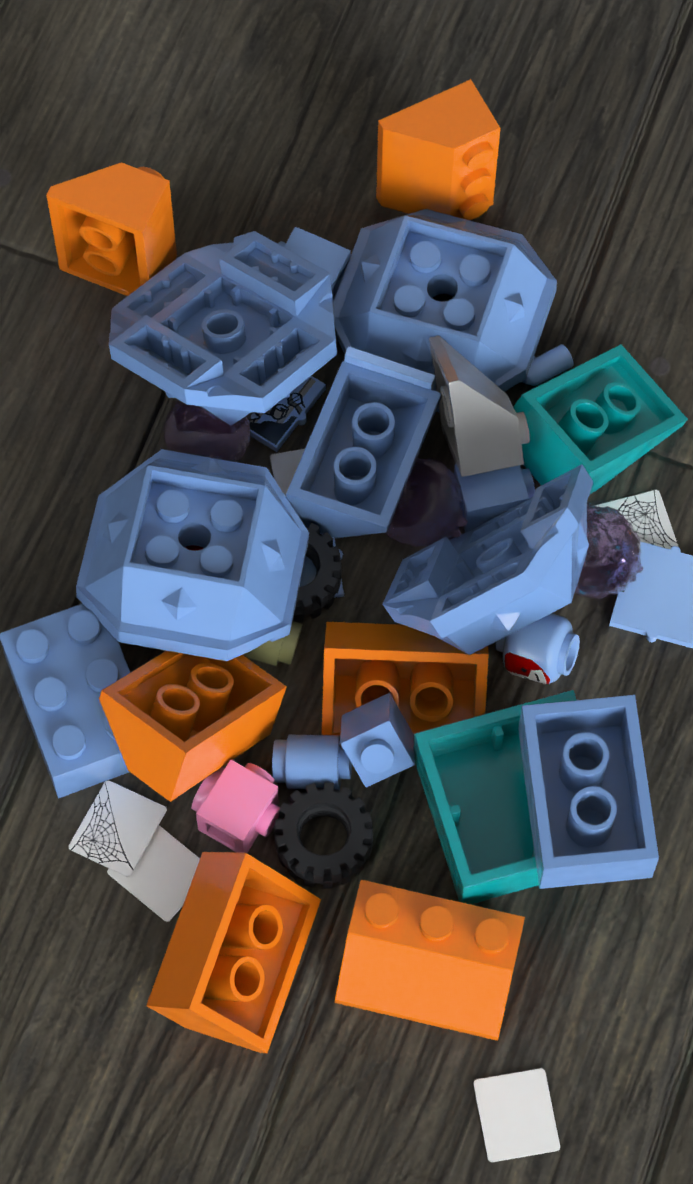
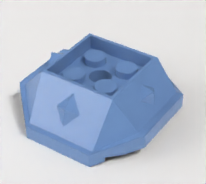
M428 209L420 210L361 228L333 302L336 338L344 353H346L349 346L434 375L429 337L440 336L505 392L527 378L557 291V280L522 234ZM439 294H447L453 297L445 302L432 299Z
M256 231L234 237L233 243L213 244L186 252L112 308L111 332L109 333L111 359L165 391L168 398H177L187 405L199 406L230 426L251 412L266 413L284 397H290L291 392L337 355L331 274Z
M161 449L98 496L76 585V597L88 610H92L101 624L118 642L229 661L254 650L269 640L274 642L290 635L308 547L309 532L267 467ZM190 545H196L204 549L198 551H191L186 549L185 547Z
M581 464L536 488L532 498L476 528L450 540L446 536L403 559L383 602V606L394 622L435 636L471 655L570 604L589 547L587 540V500L593 480L584 466Z

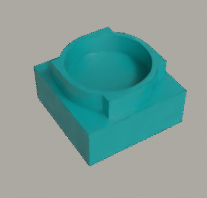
M574 690L414 734L413 751L415 754V764L459 902L471 905L539 885L518 731L521 709L523 705L576 701Z

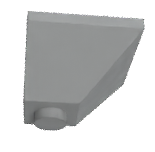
M440 336L429 337L436 392L441 393V400L438 406L442 432L461 477L523 465L522 444L530 442L529 429L524 412L516 413L508 395Z

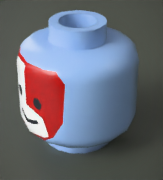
M551 613L496 641V650L503 652L504 667L510 674L543 684H550L557 681L561 675L567 676L570 674L578 655L580 640L579 636L573 633L572 625L567 618Z

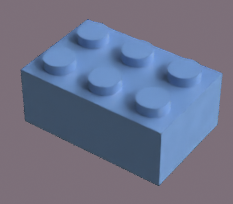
M79 604L0 633V641L7 664L58 799L129 773L99 697L101 690L128 675L130 671L119 642L101 624L92 610H88L83 604Z
M635 695L523 705L518 731L539 889L652 878L659 855Z

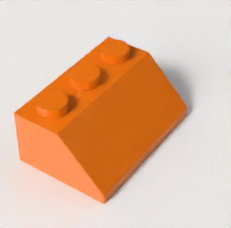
M471 79L378 120L376 198L381 206L408 214L428 209L472 220L484 214L493 205L500 126Z
M121 162L50 187L46 196L60 270L129 296L176 259L177 250L170 181L164 179L157 171L148 167L135 168Z
M326 622L322 735H341V718L343 714L388 693L393 697L413 734L484 715L486 712L488 646L468 655L435 636L405 625Z
M165 651L101 690L99 700L128 771L171 802L229 763L230 760L235 759L269 736L287 686L244 655L229 661H222Z
M202 852L146 1006L184 1028L259 1053H268L321 899L247 853Z
M360 880L348 929L335 1003L498 1041L525 917Z

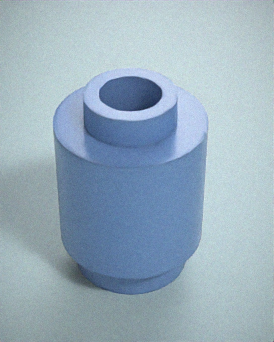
M289 734L287 740L275 739L272 757L274 783H286L287 789H306V785L313 783L316 784V788H324V784L327 782L334 783V789L340 790L341 779H351L352 763L340 744L341 735Z

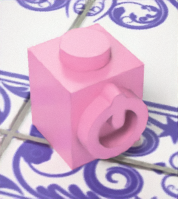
M230 760L226 768L221 767L204 779L194 797L191 809L196 811L198 830L235 852L247 853L259 834L264 837L270 834L275 826L276 819H278L280 809L277 806L279 804L278 786L273 784L274 778L255 764L247 763L243 767Z

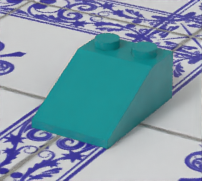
M621 344L522 394L513 407L516 413L524 412L529 429L530 442L522 444L523 465L529 468L531 474L541 486L582 464L593 480L590 494L597 491L665 440L688 420Z

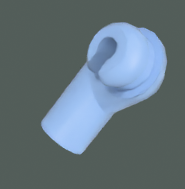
M561 344L538 357L534 356L527 378L521 381V383L536 386L572 368L574 363L569 350Z

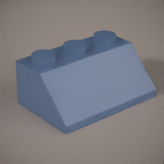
M342 361L286 493V498L305 527L308 528L313 523L319 526L320 533L324 534L327 532L334 538L387 532L441 400V393Z

